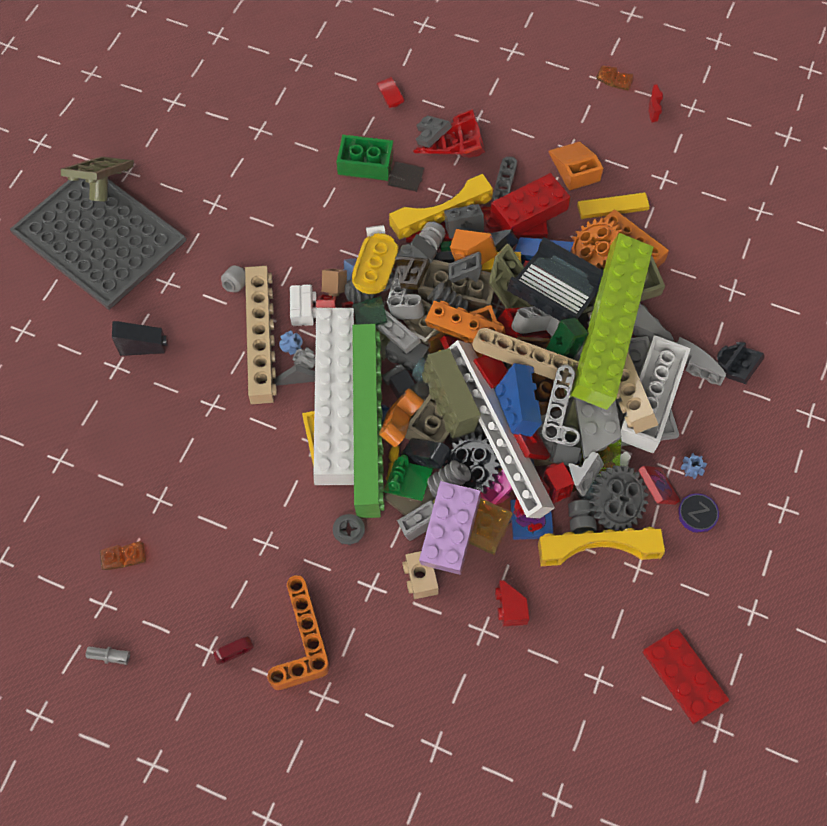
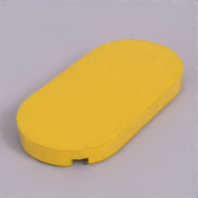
M376 233L374 236H368L363 241L352 272V283L360 292L377 294L387 287L396 261L395 257L398 254V245L391 236Z

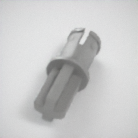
M88 647L86 658L104 660L105 664L111 662L127 665L130 651L116 650L111 647L107 649Z

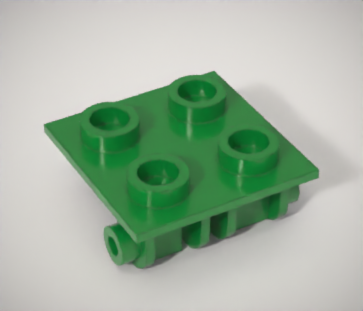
M401 455L393 464L384 492L422 501L428 486L427 480L431 476L433 468L409 463L408 457Z

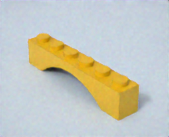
M481 174L467 180L459 194L441 205L429 208L404 207L389 213V224L399 240L421 231L428 222L442 223L445 220L444 211L488 203L492 200L493 188L485 176Z
M646 527L642 530L627 528L617 532L610 529L601 533H595L594 531H585L582 534L567 532L563 535L548 533L540 536L538 541L541 566L561 565L574 554L597 547L620 549L633 554L641 560L661 559L665 553L662 531L654 527Z

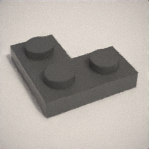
M427 115L416 125L418 131L422 132L416 138V141L419 145L429 148L452 127L450 121Z

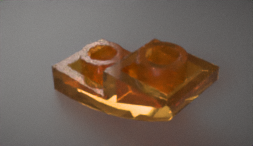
M601 66L596 79L608 86L629 91L634 76L633 74L618 73L617 67Z
M141 541L123 547L115 545L99 550L102 570L124 568L146 562L144 543Z

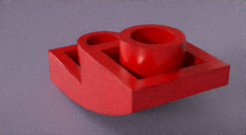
M392 77L376 83L389 108L397 107L404 102Z
M654 84L649 100L648 109L651 123L658 122L659 115L662 113L660 103L663 100V93L659 90L657 84Z

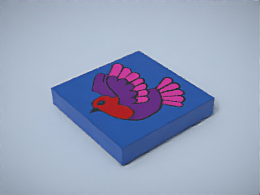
M510 500L513 540L539 539L544 534H553L551 511L540 519L528 518L522 514L516 517L514 514L516 500Z

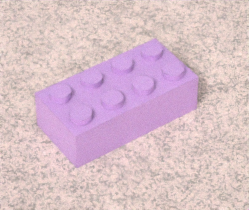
M440 481L419 558L421 565L461 575L481 498L480 490Z

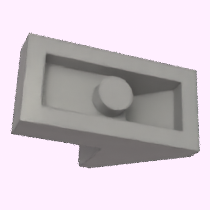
M593 451L584 460L582 467L568 463L574 484L582 496H585L604 465L599 454Z

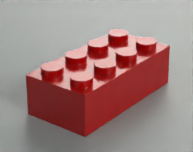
M549 173L491 203L490 215L502 231L511 229L514 235L518 236L567 211L571 197L556 178Z

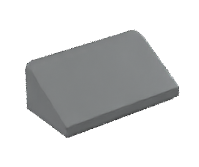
M432 500L397 520L409 541L427 531L434 506Z

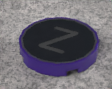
M703 494L688 495L682 500L678 508L680 522L686 529L692 532H708L719 519V510L716 503Z

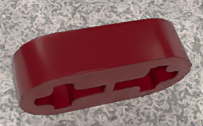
M249 636L243 637L215 650L213 656L216 664H223L251 651L254 646Z

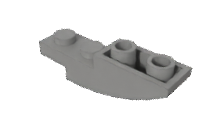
M679 337L678 342L674 343L691 348L686 361L688 366L685 371L693 376L701 377L712 384L721 386L726 376L721 366L704 350Z

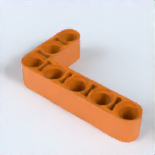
M298 575L288 579L287 588L307 657L274 666L268 671L267 679L275 690H283L315 680L329 672L328 659L304 578ZM296 584L302 585V588L298 591L292 590V587ZM301 603L308 604L304 610H299L297 607ZM307 622L313 623V627L310 629L302 628ZM315 641L319 643V646L316 649L308 648V645L311 642ZM322 661L325 663L324 667L319 670L315 669L314 664ZM296 668L304 669V673L300 676L293 674ZM282 674V681L273 682L275 675Z

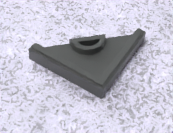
M294 365L274 379V384L278 386L315 382V371Z

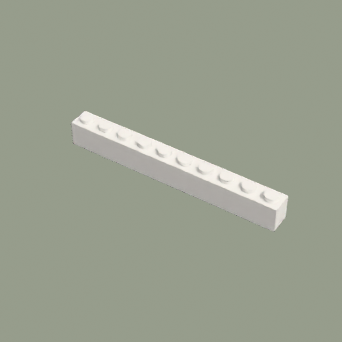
M457 340L449 348L481 414L479 422L528 518L540 519L555 507L530 458H525L512 434L494 388H490L473 362L478 357L472 345Z

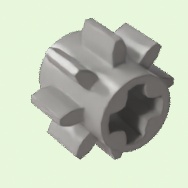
M307 347L305 350L298 349L293 356L294 364L311 370L315 365L314 352Z

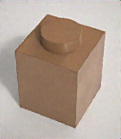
M334 268L322 270V292H327L329 296H339V293L345 292L347 270Z

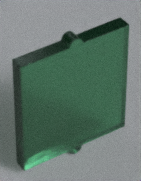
M381 296L370 300L366 299L363 302L352 305L357 325L375 324L377 326L388 322Z

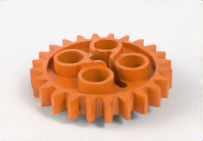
M601 218L599 222L594 219L593 224H590L588 221L587 227L581 226L582 231H576L577 237H572L574 241L572 253L597 268L603 267L604 269L610 245L619 233H624L615 221L611 222L609 219L604 221Z

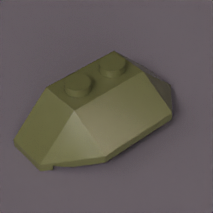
M506 244L495 256L489 284L506 309L531 307L533 305L507 291L510 278L512 276L516 278L524 268L509 244ZM523 280L524 282H526V283H528L529 285H531V286L535 287L536 289H538V288H537L536 286H534L533 284L527 282L526 280Z

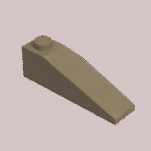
M430 394L409 422L405 436L406 439L414 438L443 443L449 435L445 429L443 416L438 414L437 403L435 399L431 398Z

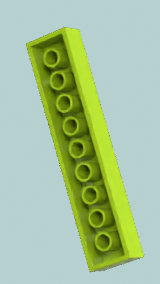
M619 233L610 245L587 331L589 334L583 345L571 396L606 410L616 400L653 246L622 233Z

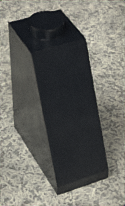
M112 321V340L120 356L165 353V346H168V337L164 335L162 328Z

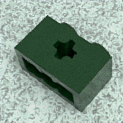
M576 318L561 320L546 349L575 360L589 333Z

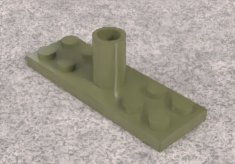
M100 156L61 168V176L68 177V180L78 181L79 178L85 179V182H89V199L92 201H107L108 176L121 174L122 171H128V169L133 168L134 160Z

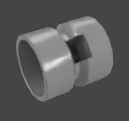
M428 222L419 235L437 250L445 237V230L439 223Z

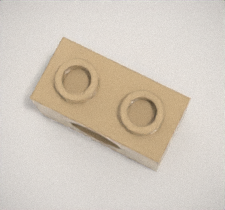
M421 551L405 554L406 561L402 562L404 573L409 574L410 581H407L408 592L413 593L414 599L438 595V584L434 568L420 564ZM416 572H423L425 576L417 578L414 574Z

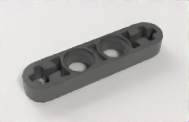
M505 157L501 162L492 202L499 199L500 196L511 193L517 170V160L514 157ZM503 175H509L510 177L505 178ZM504 186L507 189H500L499 187Z

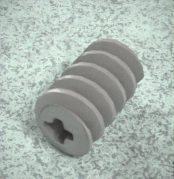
M455 460L451 461L450 464H447L439 472H435L433 476L428 478L427 482L431 494L436 498L440 481L459 486L463 485L471 479V472L465 464Z

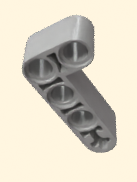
M397 269L387 299L390 313L396 319H419L425 314L421 297L413 294L414 289L401 288Z

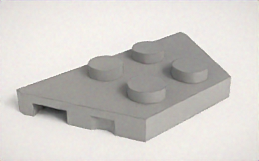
M574 397L583 458L585 460L591 451L596 453L604 450L608 445L620 440L622 435L615 401L606 410Z

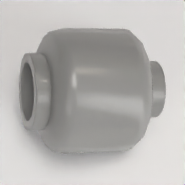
M235 265L229 267L221 276L224 289L229 292H239L246 285L245 269Z

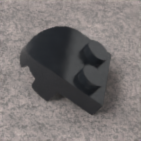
M736 342V345L724 346L719 351L717 360L726 373V378L746 384L764 360V353L747 348L744 342Z

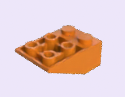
M580 141L549 150V154L569 191L601 180L603 167L599 159Z

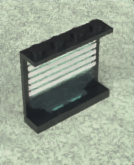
M544 237L540 242L538 251L516 278L513 276L510 278L507 291L559 321L571 318L578 320L597 295L604 271Z

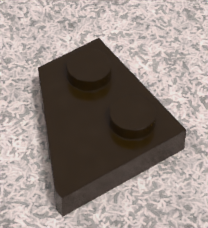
M396 256L395 260L401 288L418 290L430 265L429 259Z

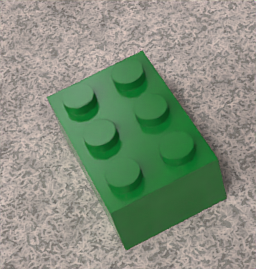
M342 135L336 161L338 175L388 181L394 155L393 140Z

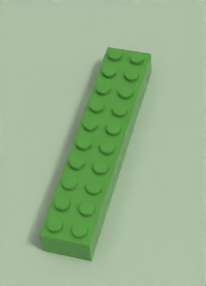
M375 324L352 325L354 506L356 516L359 518L381 517V511H384L382 437L379 435L383 419L381 407L380 331H376Z

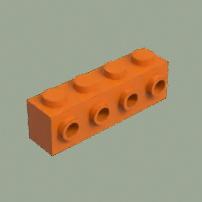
M614 209L604 218V221L607 219L611 222L615 221L625 235L653 246L652 256L657 268L666 261L669 250Z
M434 300L425 319L427 327L469 343L473 342L481 328H488L502 334L506 333L502 323L495 320L490 322L479 314H469L467 310L461 307L453 308L445 301L437 302Z

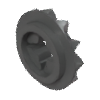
M342 515L333 524V535L341 544H348L350 546L351 544L358 543L364 536V523L356 515ZM347 523H349L351 529H355L351 531L350 536H348L346 531H343L347 529Z

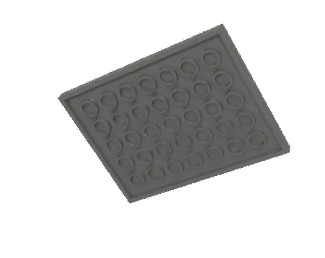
M79 178L78 181L68 180L10 228L13 235L108 310L186 241L184 235L109 179L107 201L90 200L89 182H85V179Z

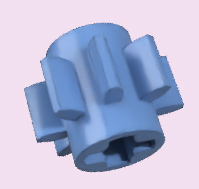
M291 330L280 336L279 345L282 351L293 355L298 349H302L300 346L303 341L298 333L293 334Z
M692 453L690 458L684 457V464H682L681 469L685 471L686 477L690 476L696 479L698 474L703 476L707 463H703L702 456H695Z

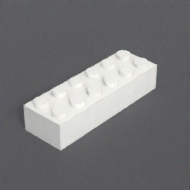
M654 335L638 376L659 425L636 434L633 427L629 428L625 418H623L620 427L622 437L619 441L651 453L655 452L660 443L691 348Z

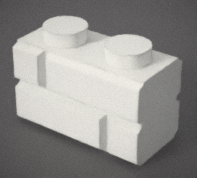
M292 285L290 287V319L292 326H310L314 324L316 307H313V303H316L317 296L316 292H313L311 285Z

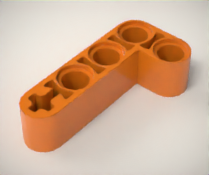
M408 388L387 411L379 435L394 448L397 447L406 436L412 415L421 407L424 400Z

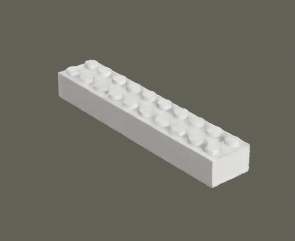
M316 308L314 485H354L352 332L354 308Z

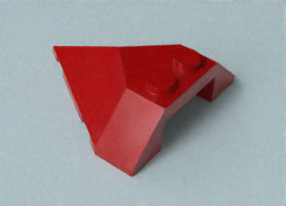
M471 109L453 118L454 122L451 123L452 127L429 148L425 146L417 147L413 152L417 154H439L465 158L477 157L485 153L482 134L474 110Z

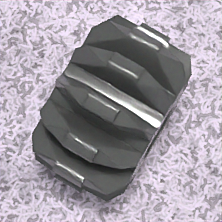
M348 280L345 285V295L348 301L353 302V304L367 303L368 300H373L375 294L360 292L355 288L352 280Z

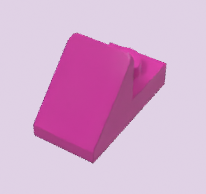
M504 470L500 471L502 476H496L499 482L492 483L494 489L487 487V494L480 492L481 499L490 509L511 497L509 493L513 488Z

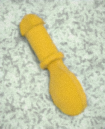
M399 446L391 447L389 459L391 463L388 464L387 481L393 464L398 458Z

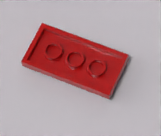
M678 628L642 651L693 725L729 701Z

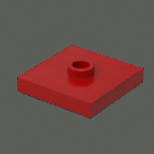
M537 430L531 437L513 434L525 458L547 460L551 457Z

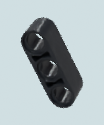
M411 438L400 456L406 455L409 463L441 469L452 451L448 446L440 442Z

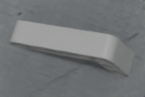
M535 306L518 309L511 327L514 331L521 334L547 330L553 336L560 321L551 315L545 314ZM583 345L575 358L576 361L580 360Z

